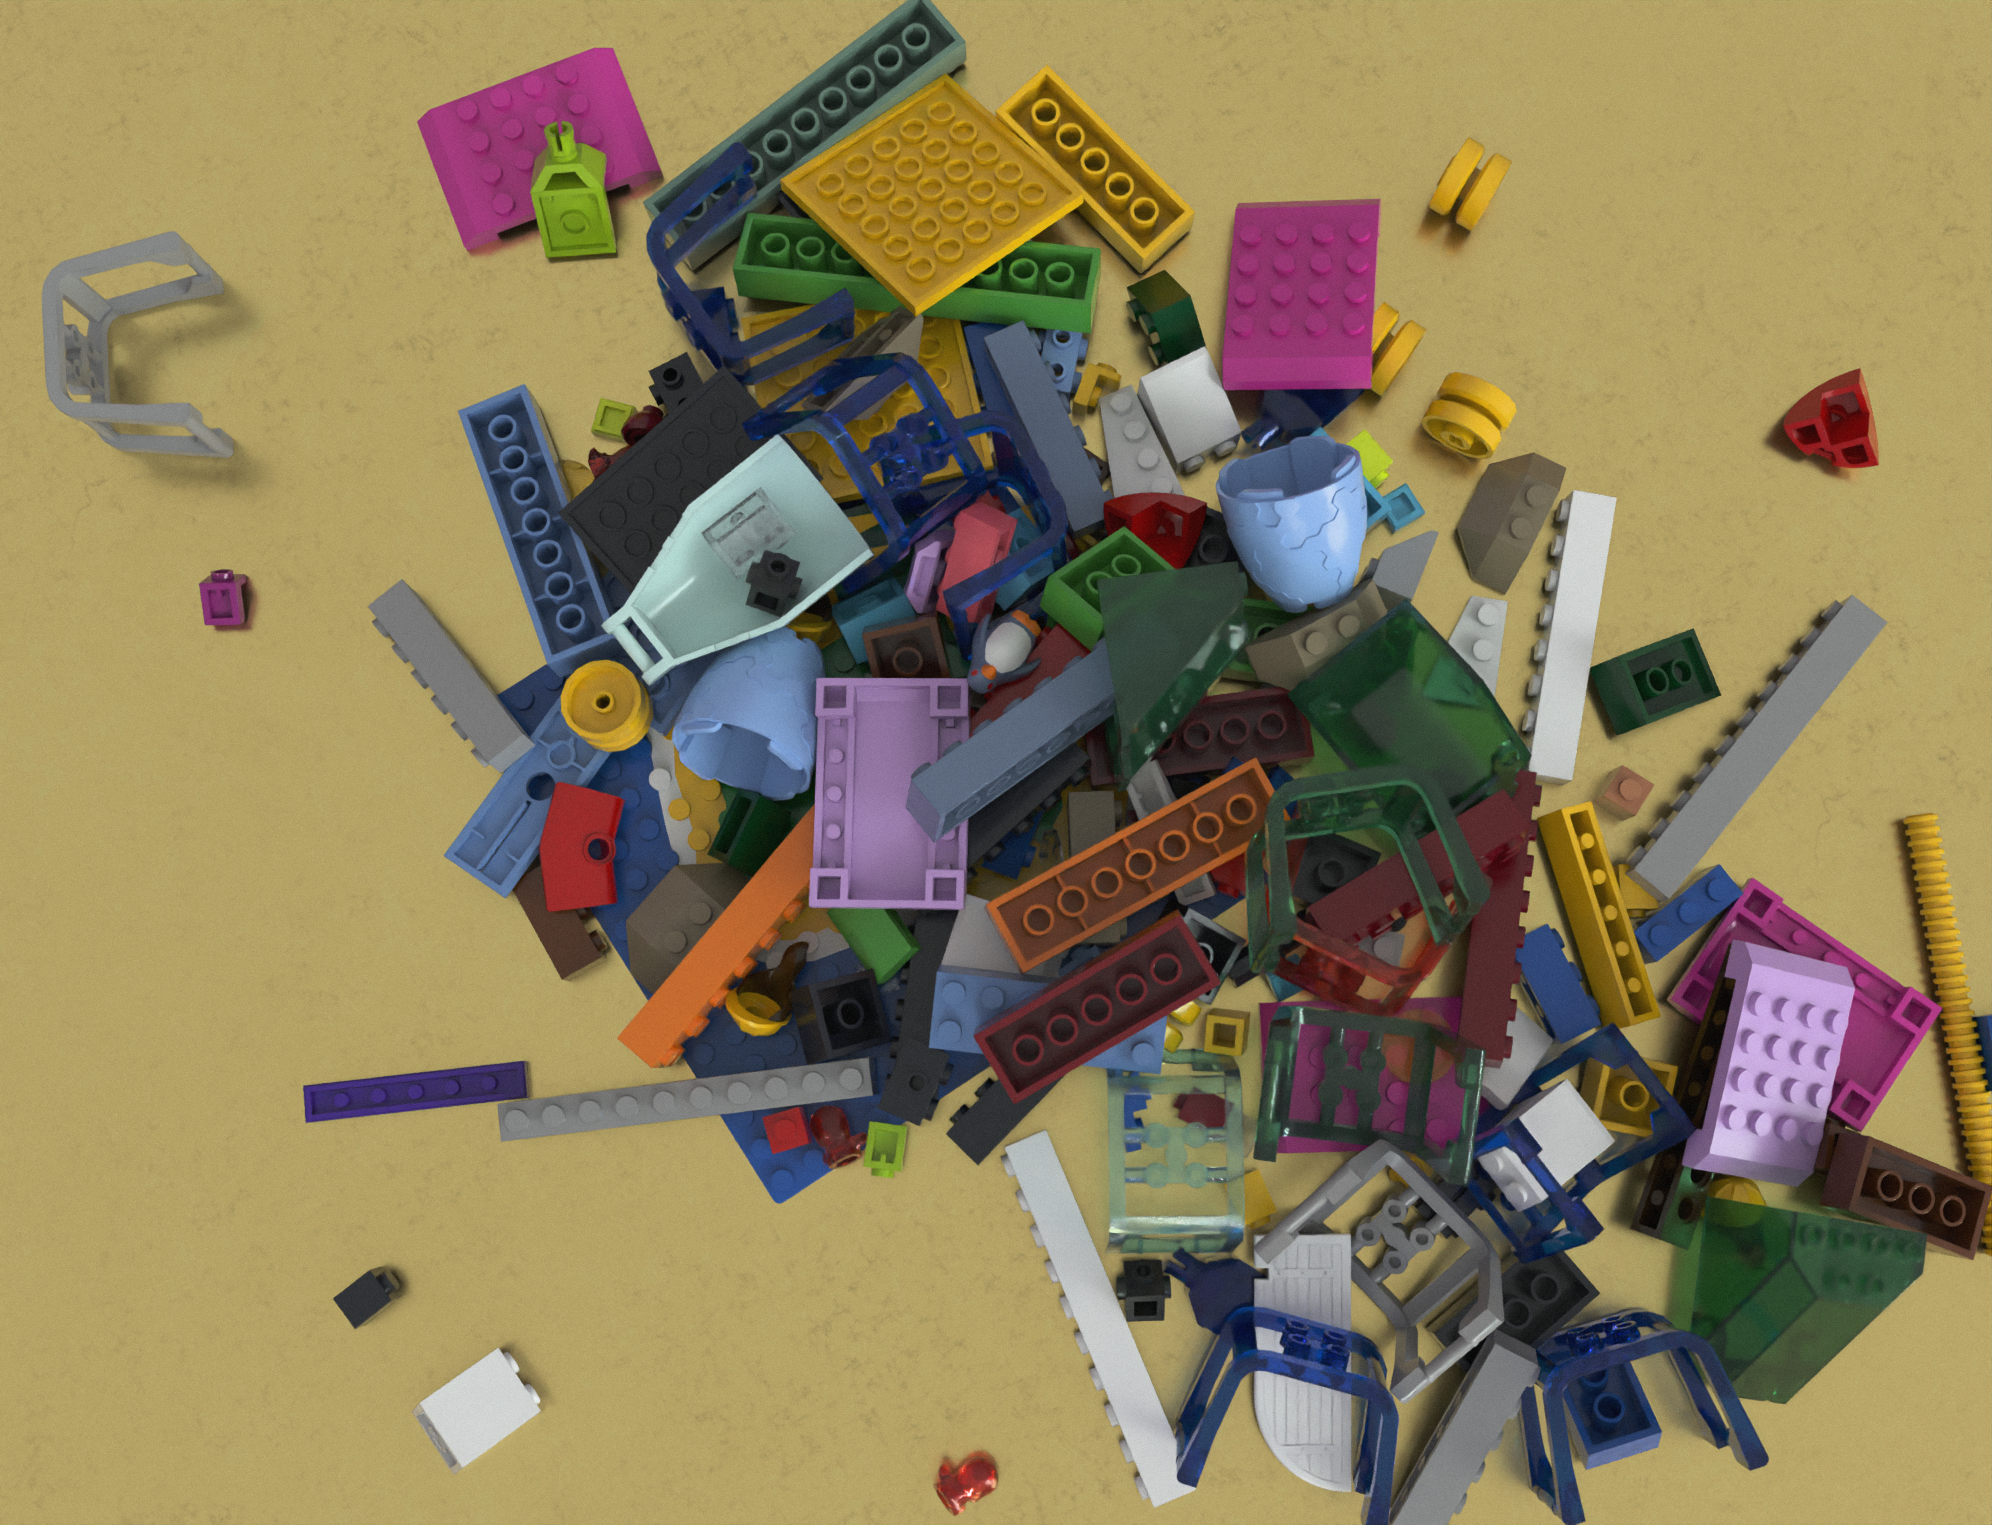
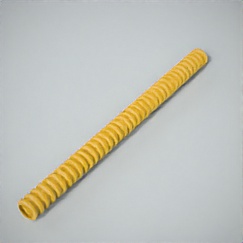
M1933 813L1911 815L1903 819V823L1908 825L1909 830H1906L1905 834L1910 836L1911 841L1907 842V845L1912 847L1913 850L1909 855L1915 861V864L1911 865L1912 870L1917 872V875L1914 876V881L1919 882L1916 892L1921 893L1918 903L1923 904V910H1920V914L1925 915L1926 920L1922 922V925L1927 927L1928 931L1924 933V936L1929 938L1930 944H1927L1926 947L1927 950L1932 952V955L1928 957L1929 961L1934 963V967H1931V972L1936 974L1933 984H1938V990L1935 991V995L1940 996L1941 1000L1937 1002V1005L1942 1007L1943 1013L1939 1014L1940 1019H1944L1945 1025L1941 1027L1943 1031L1946 1030L1947 1032L1944 1042L1949 1043L1946 1053L1951 1054L1948 1065H1953L1954 1071H1951L1950 1075L1955 1077L1956 1083H1952L1953 1089L1958 1091V1094L1954 1095L1956 1101L1960 1102V1106H1957V1112L1962 1113V1118H1959V1123L1964 1124L1961 1134L1966 1136L1967 1140L1963 1142V1145L1969 1150V1153L1965 1154L1966 1159L1971 1161V1164L1968 1165V1171L1973 1172L1971 1178L1992 1186V1115L1989 1112V1109H1992V1103L1987 1101V1097H1990V1091L1985 1090L1988 1080L1983 1079L1982 1075L1986 1073V1069L1981 1068L1980 1062L1984 1061V1058L1979 1056L1978 1050H1982L1980 1044L1976 1043V1039L1979 1038V1033L1974 1032L1977 1022L1972 1021L1971 1016L1975 1015V1011L1973 1009L1970 1010L1969 1004L1973 1003V1000L1968 998L1967 992L1971 991L1970 986L1965 984V981L1968 980V975L1963 974L1966 964L1961 963L1960 958L1964 957V952H1959L1958 947L1962 945V942L1957 940L1956 934H1959L1960 931L1955 929L1954 923L1958 922L1957 917L1952 915V911H1955V906L1950 905L1953 895L1948 894V888H1951V884L1946 883L1945 878L1949 876V873L1944 871L1943 866L1947 865V862L1942 860L1941 854L1945 852L1944 848L1939 846V843L1943 842L1942 837L1937 836V832L1940 831V826L1935 825L1938 815ZM1992 1194L1982 1227L1984 1235L1981 1236V1242L1986 1243L1983 1252L1988 1256H1992Z

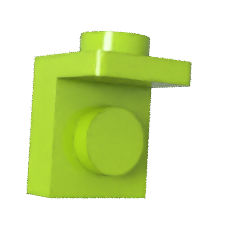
M869 1122L863 1167L872 1168V1176L893 1178L894 1171H903L902 1163L907 1126Z

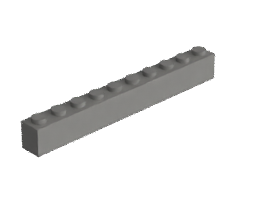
M1851 595L1842 602L1835 600L1825 609L1821 615L1825 621L1819 628L1814 626L1800 641V644L1804 647L1798 655L1791 654L1779 667L1778 670L1783 674L1776 682L1771 680L1763 687L1757 695L1761 700L1754 710L1751 707L1748 708L1736 721L1735 724L1740 728L1732 737L1727 735L1714 749V752L1718 754L1711 764L1705 762L1693 775L1692 779L1696 782L1689 792L1684 789L1673 800L1670 807L1674 810L1667 819L1660 818L1648 832V835L1652 838L1646 846L1642 847L1639 845L1627 858L1626 863L1631 867L1625 875L1654 897L1658 903L1671 898L1888 623L1855 596Z
M872 1056L497 1104L500 1137L501 1142L866 1097L879 1094L875 1057Z

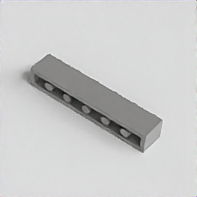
M403 579L368 606L376 617L372 621L373 625L385 638L392 637L395 641V644L391 647L405 664L408 661L412 663L415 667L411 672L412 676L424 689L430 687L435 693L431 697L432 702L444 715L449 712L455 719L451 724L452 728L464 741L467 739L471 740L475 746L471 752L483 767L486 768L490 764L502 773L535 746L531 738L421 597Z
M1497 1329L1488 1335L1386 1516V1525H1449L1448 1522L1453 1513L1460 1514L1467 1500L1466 1491L1471 1482L1477 1483L1484 1472V1459L1490 1450L1493 1452L1497 1450L1503 1438V1426L1508 1418L1513 1420L1521 1407L1522 1399L1520 1397L1526 1386L1531 1388L1539 1376L1540 1366H1538L1536 1350Z

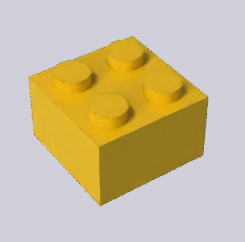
M1590 1045L1580 1096L1606 1129L1661 1140L1667 1123L1678 1066L1661 1060Z

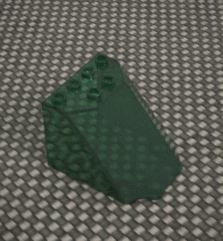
M1237 561L1097 580L1114 690V714L1103 721L1108 761L1114 773L1117 792H1123L1131 785L1230 669L1241 651H1243L1244 643L1249 641L1248 626L1244 619L1243 596L1248 595L1246 574L1244 572L1239 573Z
M1407 599L1390 609L1385 616L1366 631L1359 634L1354 641L1329 658L1323 666L1308 678L1302 680L1287 694L1301 714L1409 846L1502 789H1505L1509 797L1512 798L1519 785L1515 781L1519 770L1527 767L1532 756L1484 680Z
M1707 1196L1688 1352L1695 1363L1701 1364L1709 1377L1708 1383L1715 1394L1728 1397L1737 1396L1757 1401L1769 1400L1772 1403L1786 1404L1923 1274L1927 1234Z

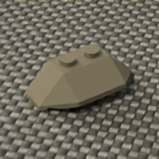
M898 306L891 311L890 316L880 319L863 331L812 383L807 393V398L801 405L806 412L825 420H868L872 415L876 414L886 400L896 390L903 387L907 379L917 369L924 320L922 315L915 316L907 308Z
M1534 452L1488 465L1457 528L1473 580L1504 595L1506 594L1529 555L1560 491L1566 467Z
M1370 578L1354 586L1351 594L1339 603L1322 609L1313 608L1242 647L1258 680L1312 698L1375 664L1387 610L1374 579Z
M725 863L675 865L626 920L631 975L654 994L750 880L740 871Z

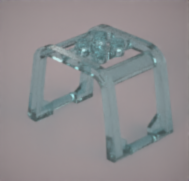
M1195 1048L1177 1049L1174 1054L1163 1050L1162 1064H1191L1192 1071L1217 1072L1219 1075L1123 1076V1072L1135 1071L1102 1068L1107 1083L1109 1227L1107 1232H1105V1254L1233 1253L1243 1242L1245 1226L1242 1085L1240 1069L1233 1056L1204 1052V1049ZM1225 1094L1226 1127H1205L1198 1122H1190L1185 1127H1165L1158 1122L1149 1123L1145 1127H1124V1095ZM1124 1143H1146L1152 1148H1160L1167 1143V1148L1164 1152L1167 1167L1159 1162H1152L1146 1167H1125ZM1184 1143L1193 1148L1202 1147L1205 1143H1226L1227 1167H1206L1200 1162H1190L1184 1167V1163L1187 1160V1151L1184 1148ZM1125 1183H1147L1152 1188H1162L1167 1183H1186L1192 1188H1201L1206 1183H1227V1215L1125 1216ZM1194 1234V1238H1143V1235Z

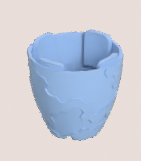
M1305 436L1291 440L1289 445L1270 449L1246 459L1234 458L1229 461L1219 472V478L1215 484L1216 492L1227 526L1226 531L1241 562L1257 586L1262 588L1278 608L1292 613L1304 612L1307 610V604L1314 603L1315 608L1322 609L1337 604L1349 596L1353 589L1355 576L1358 573L1362 544L1367 528V501L1359 451L1351 446L1336 443L1330 436Z
M784 626L724 648L709 664L690 691L674 723L672 741L679 752L680 761L702 779H716L729 786L761 794L762 797L770 801L792 799L795 794L807 791L816 767L817 755L816 679L826 678L823 654L818 645L809 638H803L802 641L797 639L796 632Z

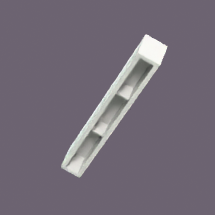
M1573 490L1558 505L1556 521L1561 522L1559 535L1555 534L1551 545V556H1556L1554 569L1548 571L1545 582V590L1550 591L1548 604H1544L1539 620V624L1544 626L1543 638L1537 640L1534 651V660L1539 661L1537 675L1533 674L1531 676L1528 688V695L1533 696L1531 710L1527 709L1525 712L1522 726L1523 731H1527L1525 745L1520 746L1517 756V766L1522 767L1521 770L1537 772L1536 780L1565 785L1572 781L1616 497Z

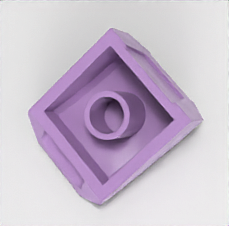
M947 529L938 530L915 544V551L907 582L904 586V593L917 613L931 612L936 609L939 598L937 587L946 571L947 563L945 562V556L954 540L955 532Z

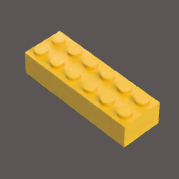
M1048 65L1043 67L995 111L996 118L1083 193V204L1076 208L1078 212L1140 274L1192 228L1195 211Z

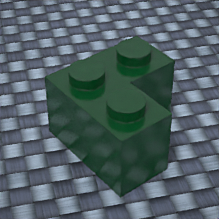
M1166 270L1126 287L1130 297V301L1126 302L1127 309L1133 321H1140L1147 336L1150 335L1153 344L1148 348L1157 366L1160 364L1165 366L1204 346L1206 347L1191 295Z

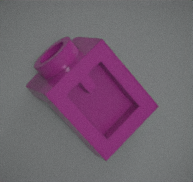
M220 569L210 572L211 575L199 583L204 624L241 625L245 621L241 585L246 582L245 574H233L231 569Z

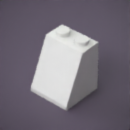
M1205 346L1140 378L1137 392L1138 399L1175 473L1183 469L1187 473L1194 471L1205 463L1204 459L1214 454L1221 457L1237 448L1236 443L1239 442L1242 431Z
M966 894L965 910L958 911L941 963L942 965L1019 973L984 909L985 905L991 901ZM1070 949L1024 974L1060 978L1058 971L1062 958L1067 956Z
M1565 1079L1519 1103L1471 1151L1502 1190L1507 1200L1520 1212L1545 1200L1612 1145L1615 1140L1569 1080Z
M499 1348L421 1401L412 1411L453 1475L541 1412L537 1406L540 1403V1398L530 1384L527 1383L525 1386L516 1375L519 1371L517 1363L508 1352L502 1354Z

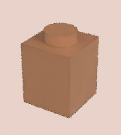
M1621 765L1609 773L1593 802L1624 821L1636 816L1654 784Z

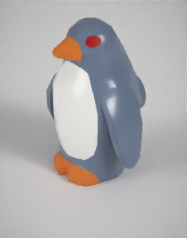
M1020 610L1012 612L990 630L988 629L991 614H986L980 621L973 635L972 659L967 675L968 684L976 692L984 694L992 691L1000 684L1024 678L1040 664V657L1030 663H1026L1040 635L1041 628L1035 620H1030L1029 615Z

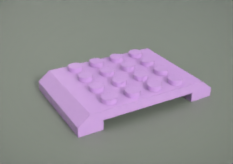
M817 678L815 716L818 718L814 845L813 868H810L809 907L965 910L968 819L934 843L905 807L913 772L927 762L933 765L943 758L942 753L954 742L960 740L964 743L970 738L971 692L967 678Z
M1733 939L1724 977L1736 979L1703 1128L1690 1127L1682 1165L1698 1170L1798 1187L1814 1172L1813 1167L1820 1142L1823 1138V1128L1828 1106L1832 1098V1088L1840 1062L1845 1031L1848 1027V1017L1855 987L1847 967Z

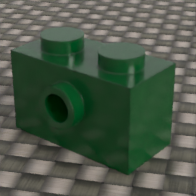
M739 788L707 855L741 872L754 876L771 856L780 836L786 829V823L792 812L758 794Z

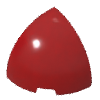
M1861 368L1841 374L1817 386L1803 396L1788 412L1783 427L1791 441L1805 454L1810 456L1813 452L1831 460V464L1837 467L1866 468L1879 465L1876 426Z
M1147 492L1120 496L1104 502L1103 512L1106 531L1109 537L1125 526L1179 573L1198 541L1208 503L1172 493Z

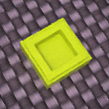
M600 398L591 432L593 435L625 442L621 436V429L625 421L636 413V407Z

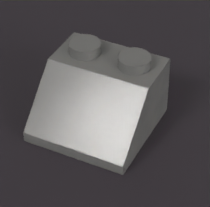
M1431 530L1384 549L1378 559L1371 558L1358 584L1370 578L1374 579L1386 610L1400 615L1414 597L1439 532Z

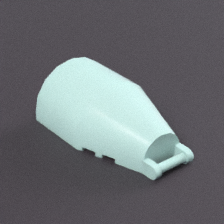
M777 434L687 506L682 514L683 517L662 545L663 548L652 565L648 567L624 606L601 626L608 635H614L644 673L641 677L650 686L677 665L786 626L873 557L874 553L809 468L788 443ZM764 550L782 553L790 559L800 562L796 577L803 579L795 600L788 598L781 617L745 605L751 584L745 582L752 561L760 563ZM630 619H633L663 657L658 663L655 664L624 625Z

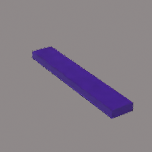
M527 1061L303 1085L306 1123L530 1098Z

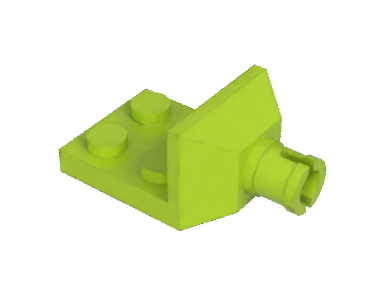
M557 122L548 124L544 128L548 145L535 159L530 190L546 258L616 253L617 243L604 186L607 163L606 154L585 143H575L574 130L571 123L561 122L563 130L561 134L559 133Z

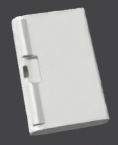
M1518 1007L1515 1021H1508L1506 1035L1513 1036L1510 1059L1503 1058L1500 1069L1461 1063L1457 1068L1458 1073L1498 1110L1508 1107L1555 1041Z

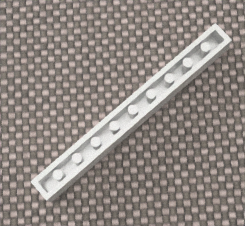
M1046 1129L1005 1146L1007 1154L1001 1156V1160L1008 1177L1016 1175L1021 1186V1190L1015 1193L1023 1213L1031 1211L1036 1225L1031 1226L1030 1230L1037 1247L1045 1246L1051 1260L1045 1262V1266L1052 1283L1060 1281L1065 1292V1296L1059 1299L1067 1319L1075 1317L1080 1331L1075 1333L1074 1336L1082 1355L1090 1353L1095 1367L1089 1369L1095 1387L1097 1391L1105 1389L1110 1403L1104 1405L1110 1423L1112 1427L1120 1425L1125 1439L1119 1441L1127 1463L1129 1464L1133 1461L1136 1463L1140 1476L1135 1477L1134 1480L1142 1500L1150 1498L1155 1508L1196 1490Z

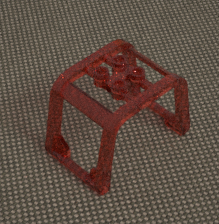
M1306 790L1302 793L1290 816L1294 825L1282 832L1276 847L1252 937L1254 954L1260 964L1272 974L1356 1016L1372 1021L1388 1019L1403 1009L1419 984L1430 976L1493 886V880L1490 876L1475 870L1465 883L1457 901L1452 900L1442 913L1413 966L1409 968L1393 966L1302 921L1291 908L1290 898L1305 846L1324 799V796L1312 790ZM1285 933L1294 940L1308 946L1298 965L1275 952ZM1366 975L1391 986L1380 1002L1371 1001L1356 994L1360 986H1362Z

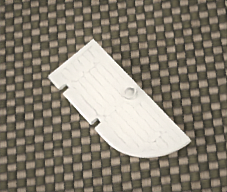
M1255 1234L1254 1245L1266 1234ZM1299 1234L1295 1241L1268 1265L1254 1250V1268H1267V1278H1254V1356H1267V1366H1254L1255 1413L1260 1431L1268 1447L1290 1472L1320 1488L1339 1492H1351V1234Z

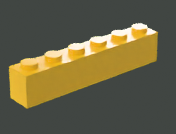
M1589 801L1566 807L1538 817V824L1591 990L1600 1009V1018L1604 1030L1609 1031L1629 1027L1661 1017L1592 802Z

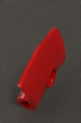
M557 782L555 784L539 842L545 904L548 912L618 903L613 858L616 854L614 841L625 803L624 799L568 783ZM592 840L598 841L601 845V854L596 860L588 852V846Z

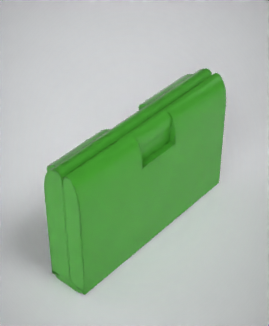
M829 908L827 911L828 916L865 969L874 970L877 985L888 981L922 948L895 909Z

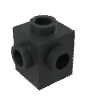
M764 550L760 563L752 561L745 582L751 584L745 605L781 617L788 598L795 600L803 579L796 577L800 562L790 559L785 554Z
M1142 1259L1124 1261V1277H1117V1299L1125 1300L1126 1322L1164 1321L1165 1299L1171 1298L1170 1275H1163L1162 1260Z

